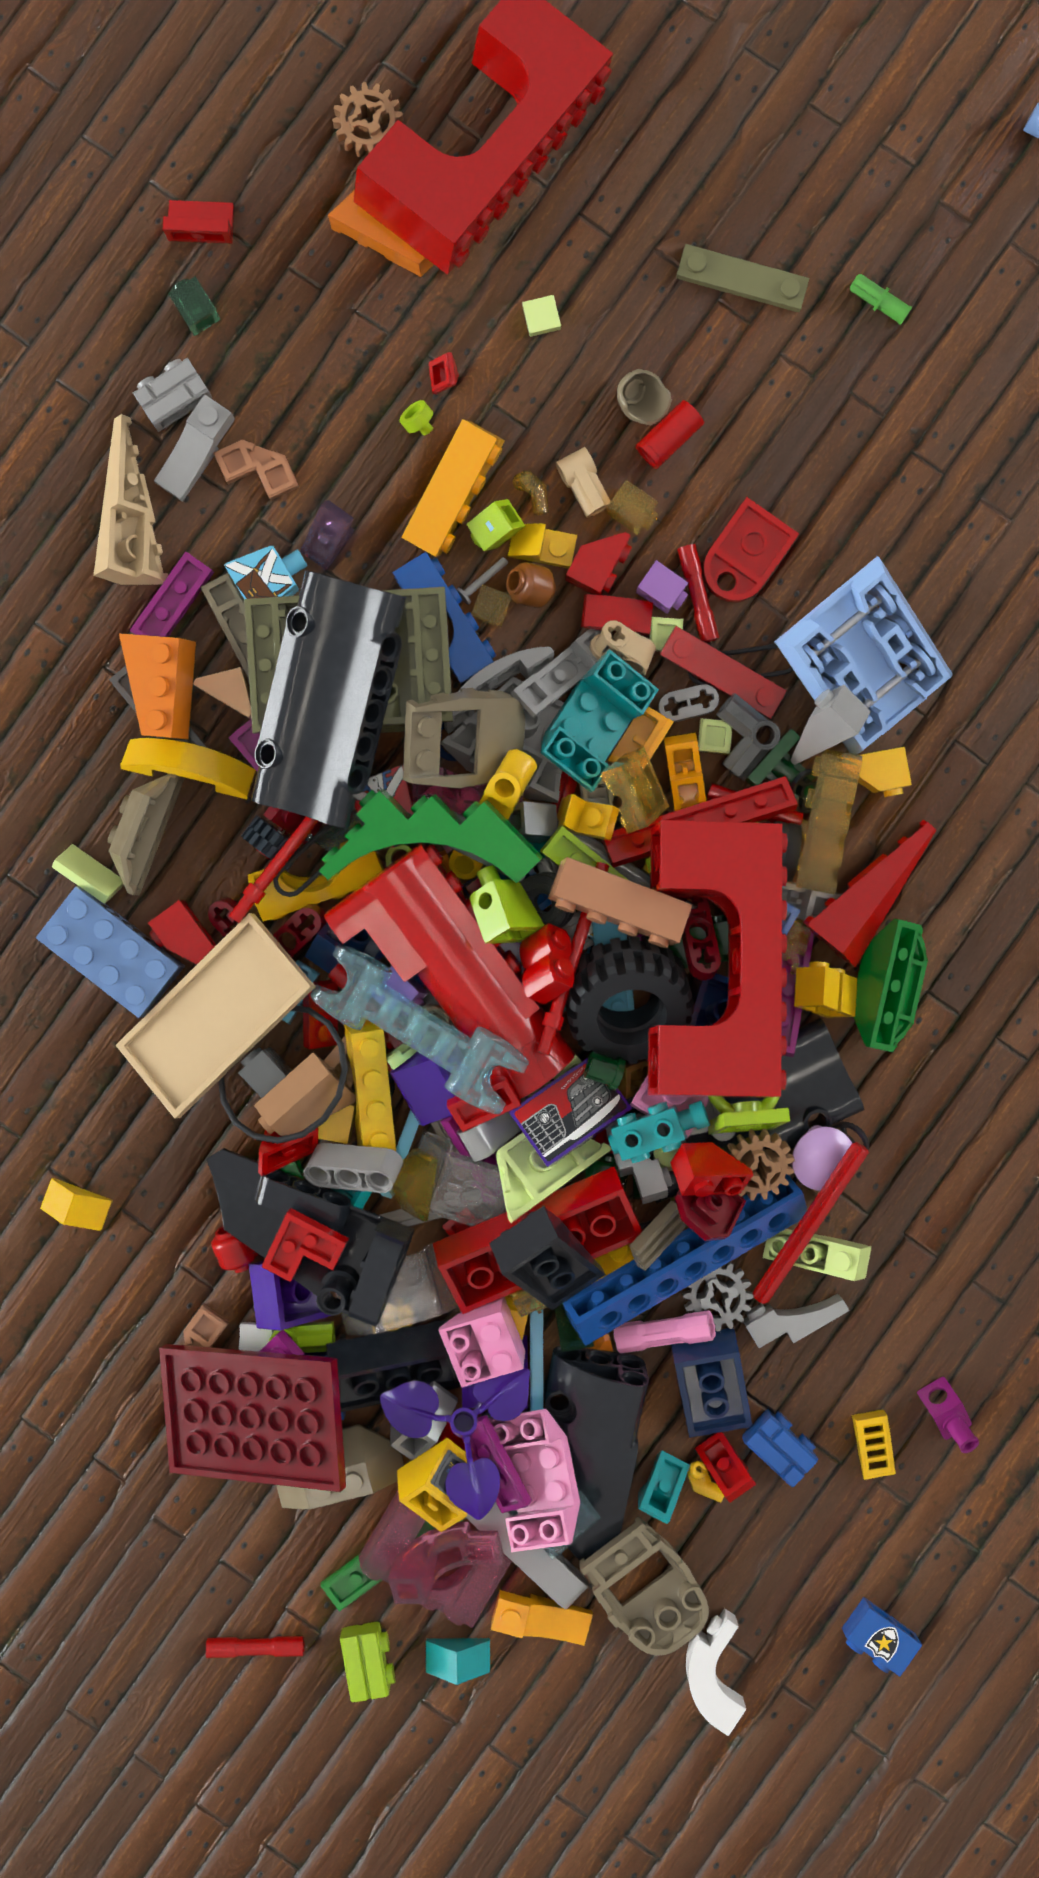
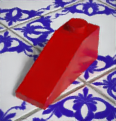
M178 900L148 922L152 928L149 934L160 948L165 946L169 951L195 964H198L217 945L185 900Z

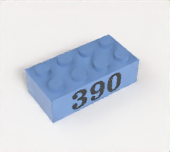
M75 886L36 936L37 940L138 1018L145 1017L185 967L184 964L162 947L160 948L153 940L112 908Z

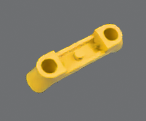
M518 749L509 750L490 779L479 804L481 805L484 801L488 800L509 820L537 769L536 761L523 751ZM453 850L449 859L450 870H453L457 877L461 879L474 878L477 872L485 866L456 850Z

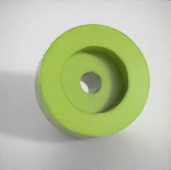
M419 400L411 404L402 413L399 421L408 433L420 431L425 436L433 429V426L429 423L433 416V411L424 400Z

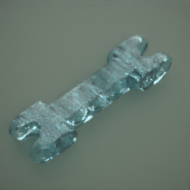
M337 945L333 956L346 970V985L340 992L316 985L310 994L313 1001L329 1015L353 1029L361 1030L366 1020H369L449 1071L451 1074L444 1086L451 1093L482 1110L493 1114H501L506 1103L493 1090L490 1084L491 1072L496 1066H502L524 1073L529 1065L527 1058L509 1042L485 1028L477 1027L472 1037H468L387 986L386 984L393 973L389 967L372 956L356 949Z

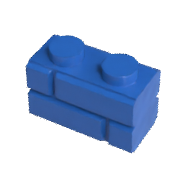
M769 1409L765 1410L755 1423L752 1424L753 1427H749L742 1435L744 1443L791 1487H794L818 1461L813 1451L816 1448L814 1443L803 1433L799 1437L790 1430L793 1424L779 1411L774 1415Z

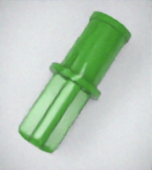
M862 274L857 275L850 286L851 292L874 306L872 310H880L898 322L899 325L903 323L912 309V306L907 305L889 293L890 288L883 289Z

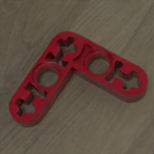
M671 896L684 902L687 899H691L693 904H697L696 909L691 908L682 934V941L690 973L699 980L711 979L719 969L721 957L708 900L701 897ZM692 927L702 928L706 933V938L703 940L694 939L690 935L689 929ZM702 949H705L703 953L705 962L711 963L708 969L702 963H698L702 955Z
M228 897L211 904L208 910L210 922L223 937L232 931L230 926L236 922L229 914L238 903ZM308 904L298 910L273 936L290 957L293 958L326 924L325 912L318 905ZM226 907L229 913L227 918L223 919L220 914L222 909ZM312 914L315 917L313 924L302 931L299 926L307 920V916ZM288 932L295 937V948L290 949L283 944V933Z

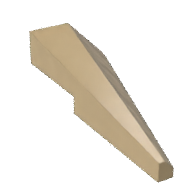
M121 414L114 418L94 576L120 585L163 584L168 577V573H163L160 555L163 551L161 544L156 543L152 527L155 523V517L145 476L140 474L136 457L139 455L138 446L133 445L129 425L132 421L130 417Z

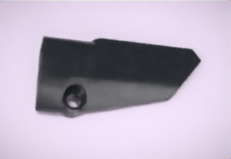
M225 1148L206 1159L216 1187L224 1230L264 1258H266L283 1219L290 1208L348 1237L349 1240L333 1271L304 1256L293 1279L317 1296V1306L326 1315L334 1316L343 1312L351 1318L377 1327L405 1260L414 1234V1228L354 1206L347 1196L325 1187L315 1186L305 1179L277 1169L261 1176L258 1173V1161ZM330 1291L336 1292L341 1299L335 1298Z
M557 1346L553 1349L548 1379L544 1383L545 1409L548 1410L568 1437L580 1498V1507L573 1541L571 1544L566 1545V1547L580 1561L582 1558L586 1560L621 1533L637 1460V1433L649 1379L644 1360L636 1355L573 1346ZM563 1394L561 1397H555L554 1395Z

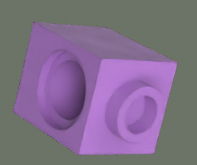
M656 560L637 587L636 593L647 601L653 602L654 606L668 614L672 607L678 610L687 598L688 594L684 590L688 582Z

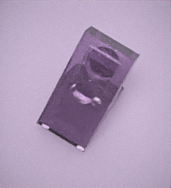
M327 499L321 504L300 552L327 570L352 536L354 529L350 526L354 518Z

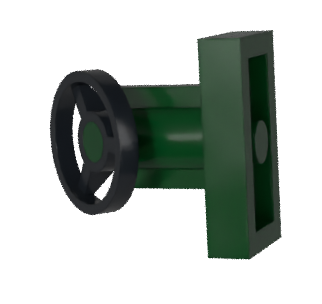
M790 729L755 767L745 781L753 787L759 785L765 777L772 781L786 776L795 798L799 797V807L797 806L796 810L801 813H812L819 809L826 801L830 790L829 779L823 772L817 769H806L800 763L794 765L790 761L792 756L787 752L800 739V736ZM813 774H819L823 781L812 782L815 778ZM823 787L818 801L806 808L808 800L812 799L816 795L817 790Z

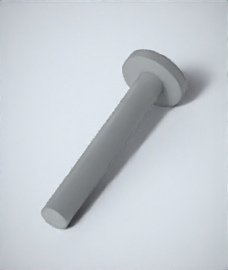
M502 557L464 591L458 587L456 590L462 600L469 605L471 603L469 596L506 566L508 561Z

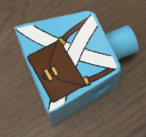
M268 546L224 564L244 599L293 596L299 588L292 575L308 566L298 549L281 559L274 546Z

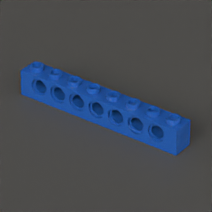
M786 1174L785 1177L789 1184L788 1186L779 1184L777 1186L779 1189L778 1195L773 1193L772 1190L768 1191L766 1200L763 1199L760 1193L756 1195L754 1200H750L747 1194L744 1195L743 1198L746 1200V1203L729 1237L723 1240L704 1241L691 1228L682 1231L646 1271L638 1267L635 1260H632L562 1303L570 1323L585 1346L799 1222L807 1211L803 1192L791 1177Z

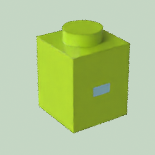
M508 499L494 501L466 524L471 531L472 540L483 551L497 549L525 527V524Z

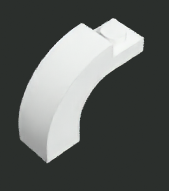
M724 1608L720 1616L715 1615L711 1619L707 1627V1635L701 1631L689 1641L686 1653V1672L693 1700L700 1713L711 1725L729 1736L746 1711L743 1696L723 1684L716 1675L718 1658L739 1627L736 1616Z

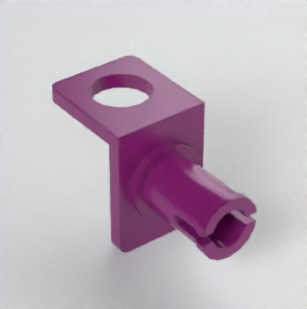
M940 1377L917 1392L945 1440L953 1437L962 1453H969L977 1448L979 1440L969 1428L972 1422L963 1403L945 1377ZM935 1390H944L947 1392V1398L943 1403L934 1404L929 1400L931 1393Z

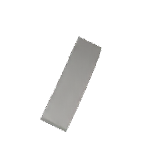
M587 630L569 648L511 692L532 717L544 711L574 687L598 661L590 650V641L594 636L601 634V631ZM608 645L603 650V652H606L608 650Z
M537 647L512 653L480 670L461 688H473L476 691L488 692V690L498 688L519 673L525 679H528L554 660V651L551 647ZM474 710L453 711V722H444L446 732L449 734L460 727L468 717L475 713Z

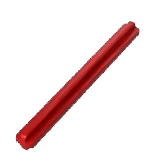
M858 1142L850 1145L752 1292L753 1297L758 1302L766 1304L770 1301L869 1154V1150Z

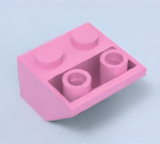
M505 1297L465 1314L460 1312L439 1327L440 1336L461 1388L524 1369L525 1348Z

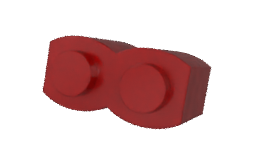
M550 923L522 940L520 944V958L524 967L522 975L524 992L527 998L542 1004H547L572 988L574 984V968L569 960L571 955V939L566 930Z

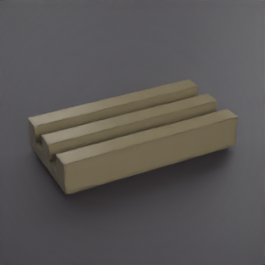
M669 1202L630 1244L629 1247L636 1265L646 1271L687 1226L681 1221L677 1203Z

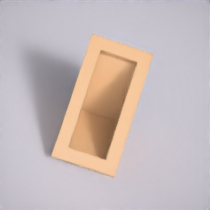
M241 667L195 679L193 685L249 719L252 718L250 688L246 673Z

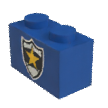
M865 1597L862 1598L842 1627L847 1638L846 1644L860 1655L863 1652L867 1653L873 1658L872 1662L885 1673H889L891 1670L899 1677L922 1647V1643L915 1632Z

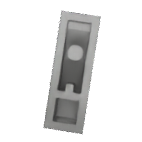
M845 685L832 691L827 689L815 700L817 706L809 717L790 760L794 765L860 732L871 711Z

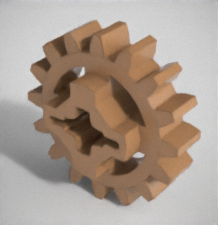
M366 82L362 83V90L357 91L352 85L350 86L351 95L349 97L342 93L340 95L342 106L334 105V113L337 117L332 120L334 128L338 129L336 131L338 141L345 140L344 146L347 151L355 147L357 157H361L363 151H368L369 154L397 120L404 122L403 113L399 112L400 103L398 99L392 100V93L389 89L382 94L380 84L378 83L375 84L373 90L368 89ZM354 108L353 115L348 117L350 111ZM388 124L387 129L382 133L383 126Z
M750 1129L749 1137L746 1139L740 1134L737 1135L739 1143L737 1145L731 1143L727 1145L731 1151V1156L751 1168L754 1174L751 1178L754 1182H748L742 1193L738 1195L743 1196L747 1192L750 1200H754L758 1193L766 1200L768 1191L771 1190L778 1195L779 1189L777 1186L779 1184L788 1186L789 1184L785 1175L794 1174V1169L790 1165V1163L795 1161L793 1155L789 1152L791 1148L786 1141H782L776 1132L770 1137L766 1129H762L760 1135H756L754 1130Z

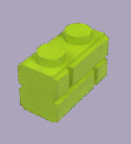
M378 1621L344 1627L341 1631L340 1643L350 1701L354 1703L370 1698L387 1697L391 1684L395 1683L393 1663L387 1664L385 1652H390L387 1631L381 1632L380 1622Z

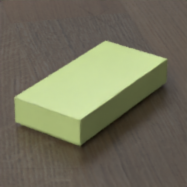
M74 844L61 853L52 865V868L104 904L123 886V882L118 875Z

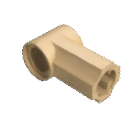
M585 447L555 462L563 482L567 488L571 487L586 518L595 516L611 506V501L596 475L597 469L594 461Z

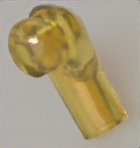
M522 471L516 474L513 478V486L516 490H525L531 495L533 515L548 514L547 487L545 483L531 471Z

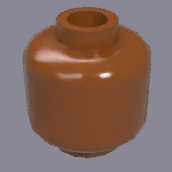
M520 563L510 571L506 580V588L512 601L533 608H540L546 605L556 591V584L551 570L533 563Z

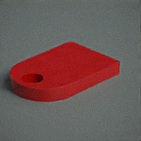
M746 497L705 557L703 578L707 588L713 595L727 602H742L752 598L763 587L799 533ZM720 575H731L734 578L735 587L730 591L720 589L717 584V579Z

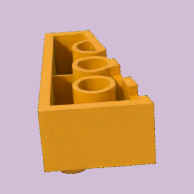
M462 419L401 538L435 557L441 556L442 552L447 554L456 536L452 535L458 524L462 525L471 510L469 504L474 495H478L486 481L485 476L490 467L497 461L505 440L471 421Z

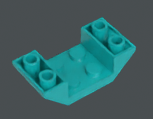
M607 650L576 684L544 733L540 753L590 793L593 792L610 767L605 762L631 720L644 714L659 689L613 651Z

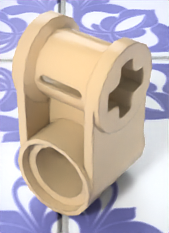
M607 622L603 626L601 634L594 636L590 641V650L593 656L599 660L605 653L603 650L608 645V650L613 651L645 677L656 651L655 644L650 639L627 628L621 622ZM616 630L617 632L612 636L611 633Z

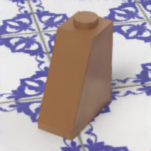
M313 1052L254 1105L261 1115L258 1119L259 1123L268 1133L272 1134L275 1131L280 1136L298 1133L306 1129L322 1117L336 1096L340 1075ZM346 1081L342 1098L331 1115L356 1102V1094Z

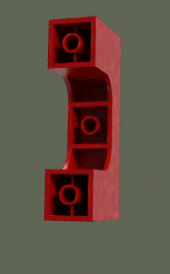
M500 0L479 25L472 64L510 93L518 105L478 151L462 157L449 156L438 151L405 124L397 120L357 167L353 202L448 275L455 266L460 268L470 255L469 249L475 242L480 244L485 239L490 230L489 225L494 219L499 221L505 215L510 206L508 202L514 195L519 197L529 184L528 178L533 172L536 174L541 172L549 159L547 155L552 149L558 151L567 139V131L572 126L577 128L587 114V107L591 103L596 105L606 91L603 85L612 72L609 66L613 53L546 0Z
M661 820L651 829L650 889L668 896L705 898L715 903L726 917L728 923V1001L723 1015L711 1026L658 1025L649 1028L648 1095L767 1098L781 1097V1090L786 1089L787 1077L786 1071L781 1070V1056H785L787 1050L786 1036L782 1035V1022H785L787 1017V1005L785 1001H782V988H785L787 984L786 968H782V954H785L787 950V936L782 934V920H786L787 902L782 900V887H785L787 884V868L782 866V853L787 851L788 839L787 834L782 833V824Z

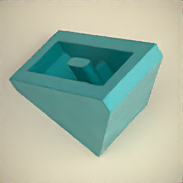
M426 1638V1673L456 1685L490 1673V1638Z

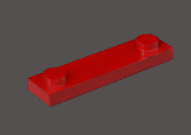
M678 626L674 627L659 653L663 658L730 697L733 693H736L768 719L772 718L787 690Z

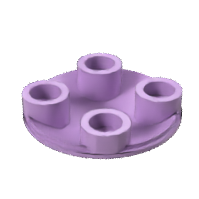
M820 1125L813 1126L797 1142L792 1154L795 1161L790 1163V1165L794 1169L796 1177L803 1185L820 1191L852 1142L846 1134L836 1128L822 1127Z

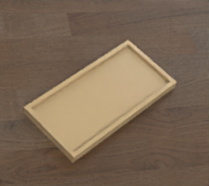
M249 913L116 1044V1047L175 1119L181 1118L316 986L255 914Z

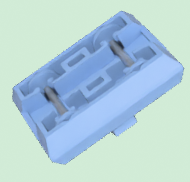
M878 556L774 641L814 701L825 690L830 689L832 691L845 685L871 711L860 732L843 741L851 756H856L877 738L885 734L953 675ZM899 662L907 666L903 669Z

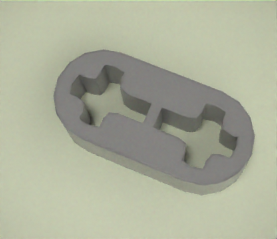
M707 684L669 692L660 699L658 712L674 722L707 715L717 707L719 695L715 688ZM700 691H704L706 696H712V700L708 703V708H703V705L700 703L691 705L690 700L697 699L700 696ZM668 699H673L676 704L686 703V707L677 710L676 716H672L670 711L665 712L664 707L668 705Z

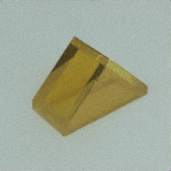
M417 1148L412 1149L403 1159V1166L389 1192L405 1212L421 1221H428L438 1159Z

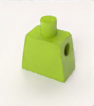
M494 865L487 866L477 872L482 887L473 892L469 899L485 944L521 942L544 927L540 916L520 882L515 883L513 880H501Z

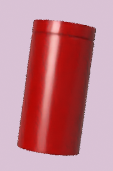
M682 400L635 447L641 457L651 467L658 469L704 425V420L690 403Z

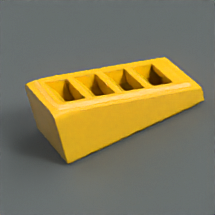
M877 1410L852 1415L863 1479L896 1474L886 1412L884 1410ZM880 1426L879 1431L864 1433V1428ZM882 1437V1442L866 1445L865 1440ZM884 1449V1454L867 1456L869 1451ZM886 1460V1467L869 1469V1463Z

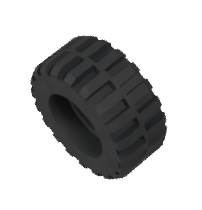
M628 936V940L620 941L618 937L610 939V943L605 945L601 942L592 947L591 953L585 952L581 955L574 976V984L570 989L565 1005L570 1031L573 1038L578 1040L580 1047L587 1052L591 1050V1053L594 1052L613 1059L620 1057L624 1058L628 1064H638L637 1060L646 1059L648 1061L649 1028L658 1025H691L694 1002L687 973L684 970L682 961L673 954L671 949L659 948V946L649 943L647 938L644 942L640 941L639 937ZM626 990H644L654 994V997L647 1004L631 1011H613L602 1006L610 997Z

